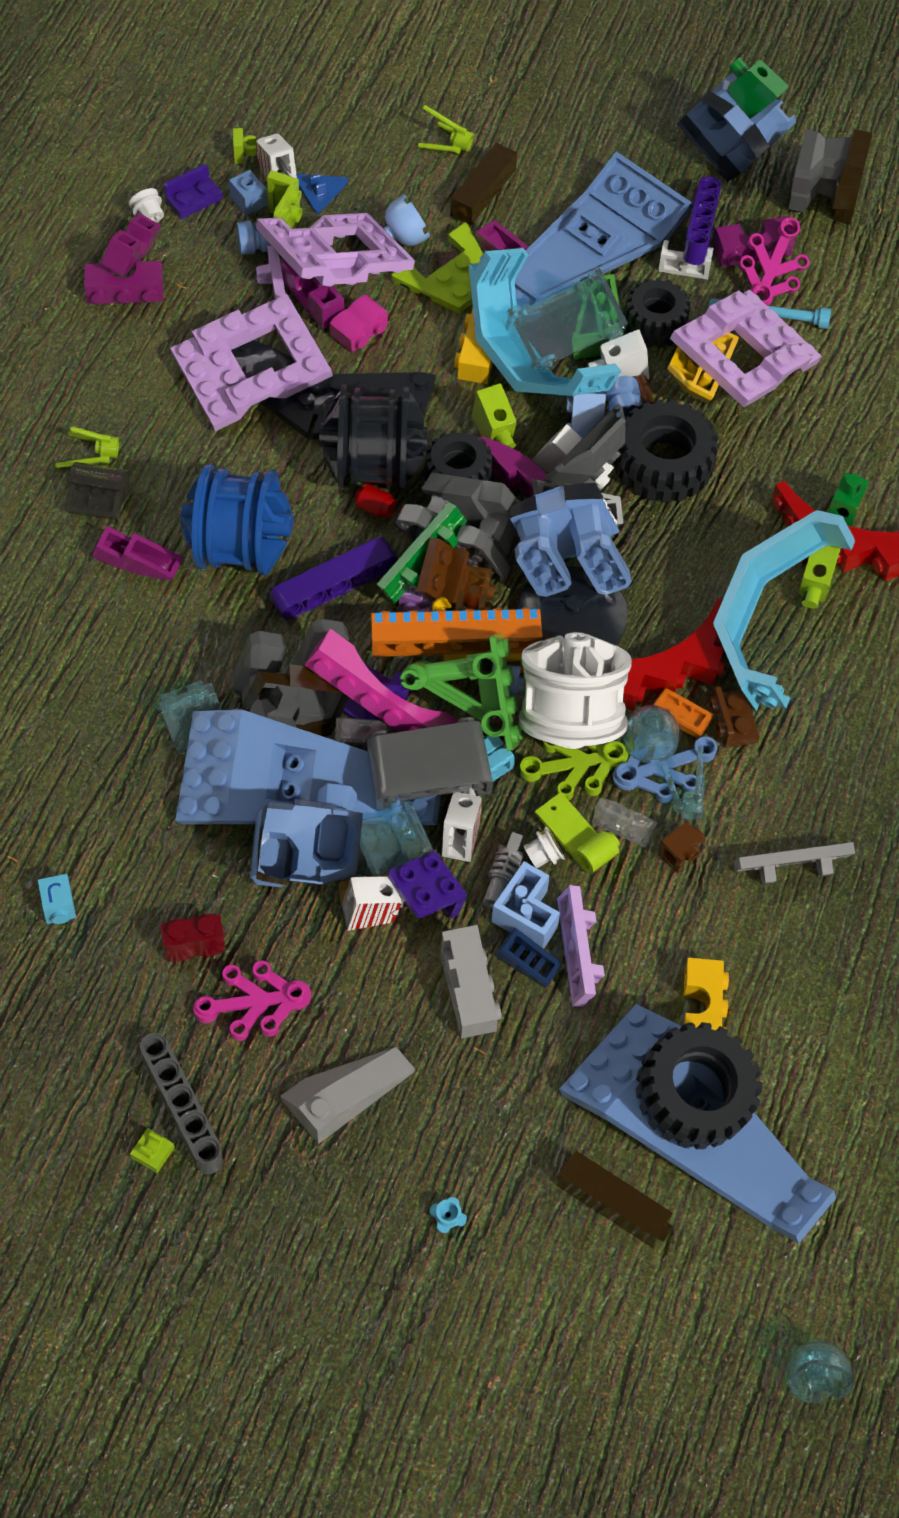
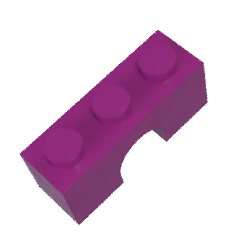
M140 213L137 214L129 222L126 232L119 230L110 239L101 264L108 267L112 273L124 276L136 265V262H139L151 251L161 225Z
M787 216L763 220L760 234L764 238V246L770 259L780 237L778 227ZM740 224L715 228L713 248L721 267L738 265L740 259L745 255L753 257L757 262L759 261L755 251L751 250L747 244L751 236L746 235L742 231ZM784 227V231L791 234V229ZM796 237L789 241L783 257L792 255ZM752 239L753 244L760 245L759 240Z
M285 259L281 260L283 283L322 329L329 327L332 319L344 310V298L334 286H322L315 277L311 279L301 278Z
M162 261L136 262L134 274L126 278L114 276L108 267L101 263L85 264L87 304L164 301Z

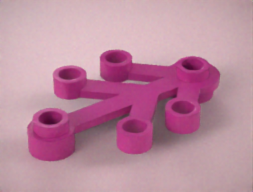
M792 217L785 218L779 225L778 232L780 237L771 259L767 254L764 238L761 234L754 233L748 239V247L755 251L764 272L761 281L755 271V260L753 257L745 255L738 263L739 269L746 273L751 285L750 291L754 294L761 293L764 296V300L761 301L767 306L771 304L774 296L785 292L792 294L800 288V280L795 276L789 277L784 283L771 286L775 277L794 270L804 271L810 264L809 258L804 254H800L795 259L780 264L789 241L794 239L800 231V223ZM784 227L790 228L791 234L786 233ZM752 239L759 240L760 245L753 244ZM798 260H803L805 266H800ZM743 261H748L750 267H745ZM788 282H794L796 288L789 287Z
M258 961L253 965L254 978L258 981H266L278 990L277 992L267 993L243 977L237 966L228 965L223 970L224 982L229 986L237 987L248 996L214 1000L211 997L203 996L195 1001L193 1011L196 1020L206 1024L213 1022L218 1013L249 1009L241 1020L234 1021L230 1026L231 1037L236 1041H243L248 1037L249 1030L270 1005L280 1004L272 1016H265L260 1023L262 1033L265 1036L271 1037L278 1033L280 1024L292 1010H301L309 1004L311 990L302 981L287 982L271 971L268 962ZM265 968L267 972L265 974H258L257 970ZM234 972L237 976L230 979L227 977V974ZM294 991L301 992L299 997H293L290 994ZM209 1004L211 1007L208 1010H201L200 1006ZM267 1023L275 1024L273 1029H266L264 1026ZM237 1027H243L245 1029V1031L241 1034H237L234 1032V1030Z

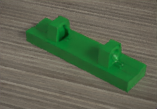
M450 502L446 504L377 583V586L392 602L396 603L410 586L417 590L430 538L441 539L450 545L452 549L458 544V538L455 534L467 520L454 504Z

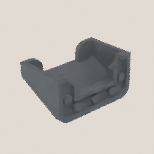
M473 717L461 718L454 724L391 734L388 731H377L372 733L371 738L366 741L377 811L392 809L391 804L396 803L398 799L400 804H406V800L461 791L469 794V788L477 790L478 795L492 793L493 781L481 723L474 721Z

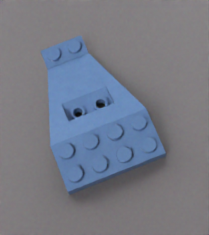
M616 151L587 190L526 250L529 256L515 280L518 313L531 321L547 300L588 282L589 277L605 274L662 247L664 240L669 239L693 208L692 202ZM583 226H588L585 231H580ZM602 239H607L605 244H599Z
M245 710L193 711L175 821L180 824H255L256 813L268 802L293 805L294 799L316 802L317 790L330 783L352 786L357 793L355 812L363 813L362 825H437L441 795L406 800V804H400L398 799L396 803L391 804L392 809L377 811L368 751Z
M636 1004L559 1088L562 1096L611 1122L773 1230L800 1243L836 1199L834 1190L809 1178L755 1113L752 1114V1119L733 1138L727 1139L722 1145L717 1147L709 1145L706 1149L696 1150L694 1144H690L688 1148L680 1147L677 1145V1139L672 1138L668 1142L661 1136L664 1132L657 1127L653 1130L648 1124L651 1120L649 1114L642 1115L639 1108L643 1099L636 1097V1087L640 1084L636 1080L637 1073L642 1066L641 1062L659 1038L664 1037L669 1030L675 1027L680 1029L682 1026ZM692 1061L681 1062L675 1066L673 1070L674 1086L679 1096L688 1105L703 1111L717 1110L722 1106L724 1101L723 1086L718 1076L710 1068Z

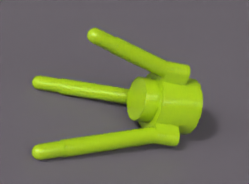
M422 106L423 110L442 121L438 122L437 126L452 133L450 143L453 146L418 143L419 148L451 151L456 154H460L461 150L469 151L474 140V133L467 131L466 128L457 125L428 106Z
M70 427L69 436L96 442L95 453L100 454V457L59 462L55 464V467H71L93 463L109 464L110 458H117L119 437H111Z

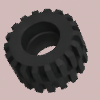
M656 278V280L652 281L651 279H646L645 283L639 282L636 284V288L632 287L627 296L624 315L625 329L630 333L640 330L644 343L649 347H653V345L664 347V344L668 346L674 344L670 339L673 332L688 324L690 298H687V292L681 290L680 285H674L670 280L661 281L662 278Z
M454 430L450 431L448 435L446 433L440 434V439L434 438L432 445L427 447L425 480L427 481L431 473L491 481L492 455L490 447L486 446V441L483 438L478 439V435L474 433L469 435L467 434L468 431L462 430V433H457ZM453 464H462L467 466L468 468L454 469L449 466Z

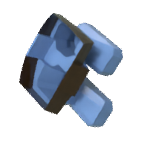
M327 783L317 790L316 802L294 799L293 805L268 802L256 813L250 878L255 885L282 887L283 885H288L290 881L321 885L357 874L363 813L355 812L357 793L352 786Z

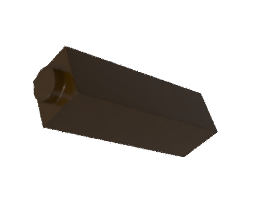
M496 143L451 197L450 215L472 225L516 171L517 152Z
M575 1151L559 1174L557 1183L559 1188L651 1248L655 1246L658 1240L664 1242L670 1234L673 1225L669 1223L673 1212L578 1151Z

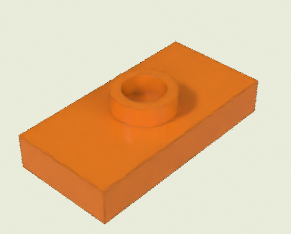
M666 687L650 710V713L697 739L704 733L714 714Z

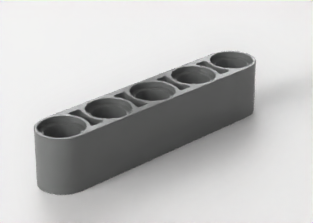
M159 1033L147 1034L140 1043L144 1065L196 1168L203 1174L215 1173L221 1168L223 1162L220 1143L167 1039ZM153 1048L162 1049L161 1053L157 1055L148 1054ZM168 1073L176 1075L169 1081L161 1079L163 1075ZM179 1099H186L189 1101L185 1106L177 1107L174 1105V1103ZM192 1125H199L202 1127V1129L197 1133H190L187 1131V1129ZM206 1151L215 1153L212 1159L204 1160L200 1158L201 1154Z

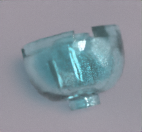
M647 705L638 708L630 714L627 719V730L623 734L626 751L633 758L644 763H650L651 760L656 761L660 759V762L666 761L674 755L679 744L680 730L676 718L667 709L656 705Z
M812 1340L794 1350L787 1364L788 1386L791 1388L792 1395L806 1403L823 1404L824 1400L822 1397L834 1396L835 1401L842 1399L851 1392L854 1386L852 1365L849 1357L839 1346L831 1342Z

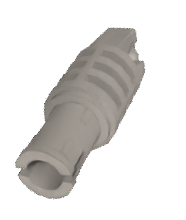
M512 832L507 846L500 844L488 874L490 884L482 901L490 909H493V905L519 869L524 855L523 852L518 851L523 837L520 834Z

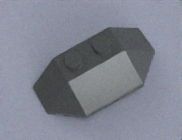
M617 404L544 479L547 482L566 484L585 483L590 478L595 481L605 471L602 466L606 462L609 465L612 464L621 455L618 449L625 443L626 424L622 407Z

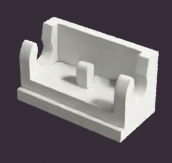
M664 240L659 272L708 280L713 248L708 247L706 260L703 264L691 265L684 261V252L668 250L669 241Z

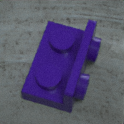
M206 164L193 168L164 183L165 201L180 219L223 199L222 191L209 177V170Z

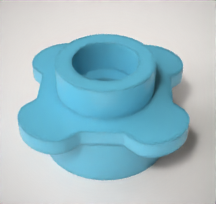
M455 1197L443 1200L439 1204H433L430 1208L431 1216L435 1217L438 1223L437 1230L441 1233H448L450 1228L455 1226L462 1227L466 1223L467 1217L461 1213L459 1200ZM450 1213L451 1217L447 1218L445 1214Z

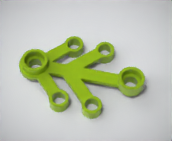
M543 741V748L547 752H559L568 758L542 763L537 757H525L520 763V775L524 780L534 782L540 779L541 775L573 769L566 780L559 783L557 787V794L562 792V789L570 790V793L562 792V794L568 800H571L574 796L575 786L590 766L600 764L594 776L586 779L584 787L588 795L596 796L600 794L602 782L611 769L627 762L628 751L618 741L591 746L587 745L586 747L596 752L586 754L577 748L570 749L557 745L551 746L546 741ZM610 755H617L618 758H612ZM534 770L536 773H528L526 771ZM589 784H596L598 787L591 788Z

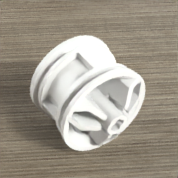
M577 632L568 633L565 635V638L563 636H556L529 645L522 652L526 691L522 702V710L519 714L521 729L534 738L570 749L603 744L618 739L627 730L628 722L625 716L626 707L623 703L624 685L628 680V672L631 669V656L616 645Z

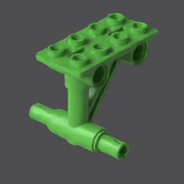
M496 633L489 637L491 650L469 654L467 658L435 663L421 660L407 665L403 670L400 679H402L403 682L401 684L405 688L418 690L424 687L481 720L482 729L487 735L491 737L505 736L507 751L514 750L519 745V741L523 739L522 729L515 719V712L519 710L517 696L511 693L510 685L514 683L512 666L507 667L506 655H510L509 642L507 638L503 639L502 633ZM485 658L492 660L494 664L493 671L485 668ZM470 678V680L478 679L481 702L446 681ZM493 715H497L502 719V727H498L493 723Z

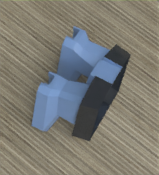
M734 74L726 77L712 92L707 91L677 123L680 129L727 182L746 170L796 123L795 115L793 114L788 118L779 107L783 101L777 99L749 119L728 91V86L737 79Z
M596 483L563 485L527 498L509 509L510 519L521 540L515 548L516 561L537 595L547 597L569 588L571 585L570 573L562 558L577 554V559L599 594H611L628 588L632 582L630 570L611 540V536L619 533L620 530Z

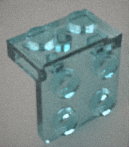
M202 680L186 685V692L177 694L176 690H172L159 695L161 701L154 703L158 714L162 713L178 754L187 752L193 711L222 710L212 682L203 685Z

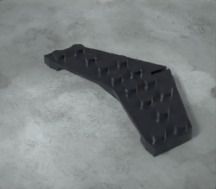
M256 340L231 350L247 379L271 367L276 372L295 363L291 356ZM425 372L332 374L333 376L285 399L269 397L259 403L307 439L313 421L316 420L312 433L313 440L319 439L320 423H324V415L332 400L341 391L342 384L348 385V392L352 396H354L355 388H361V392L390 393V389H396V397H399L403 394L404 387H409L424 416L428 410L434 390L436 375Z

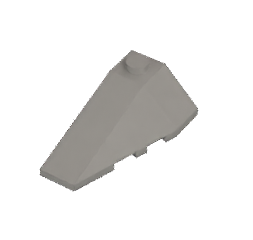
M397 1047L304 1078L281 1095L280 1099L319 1144L413 1074L415 1068Z

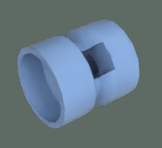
M251 221L236 223L241 255L255 254L257 249L262 253L267 252V246H272L256 229V224H253Z
M618 376L611 389L605 391L607 401L609 402V411L619 404L623 409L624 417H627L628 413L633 409H640V405H642L639 384L631 376Z

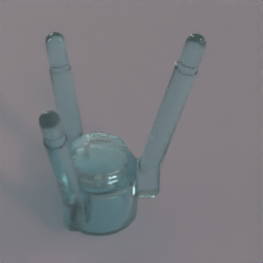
M701 745L698 747L695 791L683 793V798L681 799L678 796L667 765L662 764V770L674 801V811H681V817L687 820L704 817V748Z

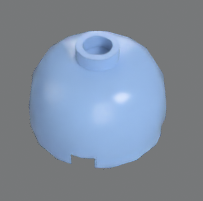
M403 194L391 202L386 209L385 221L387 226L384 227V230L401 245L415 246L430 238V234L428 232L424 235L422 229L426 227L414 205L411 202L405 203L404 200L407 196Z

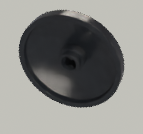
M567 567L570 573L571 585L565 591L544 597L536 594L530 582L524 588L519 599L518 609H540L542 641L556 636H563L565 638L566 634L575 632L599 638L616 646L621 641L626 629L628 613L620 590L611 594L597 593L582 567Z

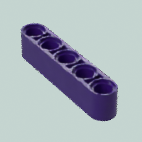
M703 177L699 181L683 254L684 261L691 265H701L706 260L721 190L720 180L714 177Z
M376 538L277 585L269 593V598L282 618L289 620L386 574L397 562L398 557L384 538Z

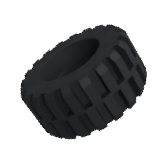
M655 400L654 404L647 402L640 405V409H633L625 417V443L618 449L621 455L614 461L618 476L623 478L622 482L628 488L633 487L634 493L639 496L642 494L646 495L647 499L652 501L662 499V502H670L671 499H676L677 502L685 500L687 495L689 497L696 495L699 489L705 488L714 471L718 452L717 432L713 429V424L708 418L704 419L705 415L698 409L695 411L691 405L686 403L681 405L676 400H670V402ZM654 443H670L681 448L687 455L678 459H663L654 456L645 447Z
M692 1022L683 1024L680 1029L675 1027L669 1030L664 1037L659 1038L641 1062L642 1066L637 1073L636 1080L640 1084L636 1087V1097L643 1099L639 1106L642 1115L649 1114L651 1120L648 1124L653 1130L657 1127L664 1132L661 1136L668 1142L672 1138L677 1139V1145L683 1148H688L690 1144H694L696 1150L706 1149L709 1145L712 1147L722 1145L727 1139L733 1138L752 1119V1114L758 1109L760 1103L757 1097L762 1093V1082L756 1081V1079L761 1075L759 1065H753L751 1062L755 1057L750 1048L746 1051L742 1048L740 1044L743 1040L737 1035L731 1038L727 1035L728 1030L721 1026L717 1030L711 1029V1023L701 1022L695 1028V1024ZM692 1061L710 1068L718 1076L723 1086L724 1101L722 1106L717 1110L703 1111L688 1105L675 1089L673 1082L675 1066L681 1062Z

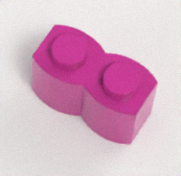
M363 295L355 300L348 309L343 310L330 322V335L351 352L358 348L361 349L367 345L370 337L381 334L388 325V312L369 296Z

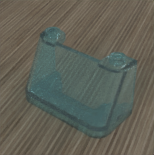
M600 268L587 274L589 278L581 282L578 280L572 287L535 304L529 305L528 303L523 306L522 310L517 305L506 311L502 323L533 371L539 370L540 373H543L554 367L553 363L606 338L612 341L623 335L622 330L628 323Z

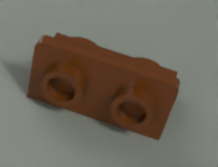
M430 538L416 591L432 601L445 597L449 603L455 604L458 599L469 551L461 548L452 549L450 545L441 539Z
M721 686L714 687L713 696L709 698L710 712L716 715L717 735L719 738H723L725 748L758 743L760 736L749 700L743 691L723 693Z

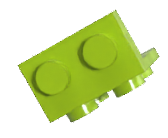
M271 170L267 176L269 212L274 213V218H282L292 229L295 222L298 223L302 216V208H300L302 192L299 190V179Z

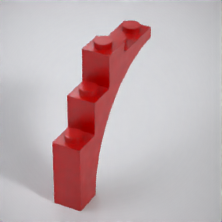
M786 481L775 484L774 493L771 498L772 505L784 518L786 527L816 511L799 498ZM848 526L855 542L852 550L840 549L836 564H838L842 572L844 573L871 562L874 571L880 574L884 582L899 577V531H869ZM809 556L802 560L801 563L807 562Z
M716 599L709 616L683 642L664 652L645 658L632 659L628 680L624 685L623 703L626 709L634 711L637 701L643 702L646 690L661 694L666 687L676 693L677 688L683 689L686 677L714 685L716 676H722L727 660L722 659L724 648L720 647L721 641L713 624L723 601L722 599Z

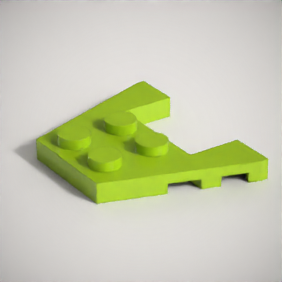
M467 223L462 224L448 234V241L461 254L427 278L413 267V270H402L400 273L394 272L391 274L392 282L397 285L402 283L410 287V291L416 294L421 292L431 297V301L458 314L471 306L472 293L469 264L479 263L483 253Z

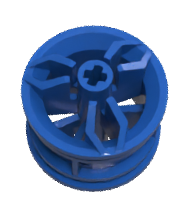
M206 464L187 494V499L194 500V503L184 502L180 514V524L183 527V534L187 545L192 549L195 566L198 569H206L209 564L214 568H219L222 563L244 565L247 571H255L257 568L260 575H268L287 545V540H280L278 537H291L294 523L291 506L286 494L281 491L277 471L268 470L265 476L263 472L257 471L251 477L230 475L228 469L220 468L217 470L214 465Z

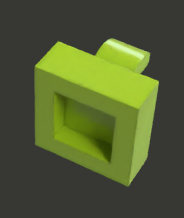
M233 128L235 164H245L244 154L247 156L256 155V136L249 135L243 138V128Z
M147 1128L130 1153V1156L133 1160L158 1173L175 1147L174 1143Z

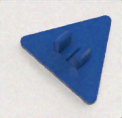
M296 174L297 179H299V188L315 213H320L348 184L347 177Z

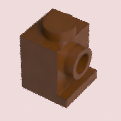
M686 821L661 840L658 854L679 874L683 870L686 860L691 862L700 854V846L705 842V836L700 829L693 827Z

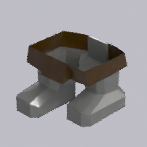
M806 129L794 174L788 209L804 212L815 195L821 193L831 198L832 207L836 209L834 220L851 225L873 132L854 129L852 137L824 138L819 132Z
M319 619L313 622L293 664H289L282 673H279L287 649L281 634L263 631L250 634L230 678L232 689L236 694L242 696L243 707L241 710L323 737L332 735L350 697L306 667L305 664L315 646L329 629H332L349 641L348 631L344 623L326 619Z

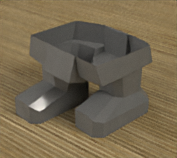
M431 473L422 487L423 492L430 499L427 508L421 505L405 504L395 523L413 543L448 502L454 504L467 520L455 534L458 538V544L454 548L469 551L467 564L475 574L486 578L487 575L497 573L500 576L499 580L504 582L511 569L507 555L515 538L519 537L510 519L509 512L511 507L519 503L518 499L503 483Z

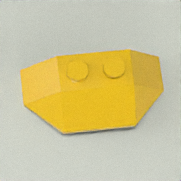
M729 332L711 343L717 346L730 360L739 337ZM677 346L667 369L684 392L705 403H709L713 399L719 384Z

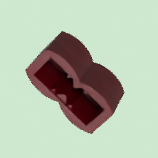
M204 914L193 918L191 921L187 919H174L161 925L165 956L168 961L181 962L191 959L195 955L210 957L226 950L220 915Z

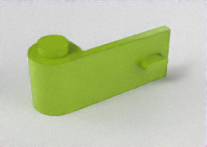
M562 792L534 812L580 867L589 874L594 873L619 854L618 846H620L618 838L612 832L607 833L601 830L597 833Z

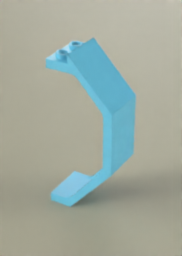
M524 248L485 251L479 263L469 264L476 341L516 392L574 396L609 391L621 373L616 364L579 368L572 378L557 377L521 333L515 280L529 256Z
M816 510L743 553L713 624L741 690L756 711L760 703L769 708H776V706L787 708L790 700L789 696L783 695L784 688L782 685L776 684L777 678L775 676L749 670L740 648L742 638L763 588L768 581L825 546H836L852 550L855 539L843 516Z

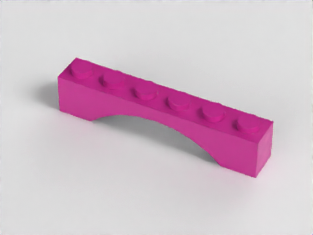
M329 629L318 642L305 664L306 667L397 732L457 723V719L447 712L421 708L391 692L369 671L354 645L332 629Z

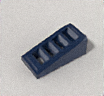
M516 928L508 934L494 954L502 962L544 988L549 985L563 964ZM515 943L516 945H518V948L513 954L509 950ZM526 950L529 953L524 961H522L519 957ZM536 956L539 960L534 968H532L529 964ZM546 962L550 966L542 976L538 972Z

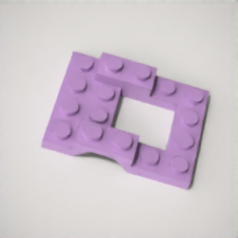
M369 213L323 215L310 228L291 229L282 218L257 219L256 229L301 278L311 279L315 277L324 286L330 287L334 284L355 285L356 283L367 282L369 273L379 274L380 272L388 271L400 273L402 270H413L415 260ZM346 235H357L371 251L336 253L330 245L333 244L334 236L343 238Z
M750 290L744 293L737 291L709 306L704 315L675 330L670 337L676 345L743 407L773 391L789 374L797 369L803 373L816 365L822 357L812 345L808 344L775 311L771 310ZM734 330L764 357V360L760 366L744 374L734 362L730 361L711 342Z
M287 294L244 314H241L238 309L193 330V338L170 348L215 431L240 420L250 406L269 397L285 399L333 376L331 368ZM276 329L295 363L276 372L271 367L247 379L231 350Z

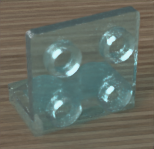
M411 801L403 802L385 815L362 819L360 847L367 865L374 876L389 873L390 869L433 851Z

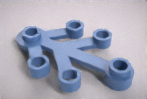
M665 728L659 734V743L650 762L639 766L642 756H646L649 753L650 741L645 737H638L634 740L633 751L628 762L622 763L615 768L613 782L622 790H633L638 787L651 792L662 803L671 801L674 792L673 787L667 783L658 784L645 777L651 775L661 777L681 785L685 793L694 794L699 788V778L692 774H683L672 768L696 760L701 762L713 760L717 752V743L710 737H701L695 742L694 749L665 758L668 749L675 744L676 740L675 731ZM664 736H669V737H671L672 739H671V740H665L663 737H664ZM642 744L646 746V748L640 749L637 747V745ZM706 750L709 754H704L700 751ZM623 776H629V777L631 778V780H626V779H623L622 777H623ZM693 782L695 786L690 787L686 783ZM660 791H667L669 795H662Z

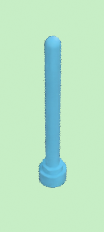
M711 299L709 301V306L719 302L720 300ZM768 306L780 318L814 322L813 325H818V328L828 329L831 315V309L821 307V310L816 309L815 312Z

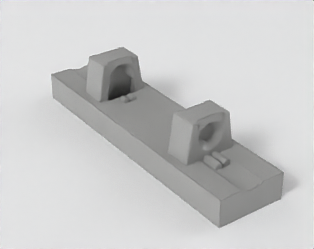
M850 842L739 857L733 862L735 872L759 870L761 883L770 884L777 881L775 867L816 862L819 877L831 875L834 873L832 860L849 857L855 854L854 843Z

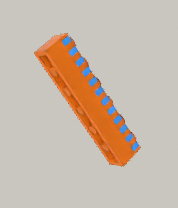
M496 608L492 610L466 609L464 611L437 610L434 612L412 610L408 612L391 613L389 611H382L380 613H371L372 657L482 653L491 650L489 637L496 633H502L503 639H508L510 653H522L529 645L542 641L540 609L521 608L517 610H503Z

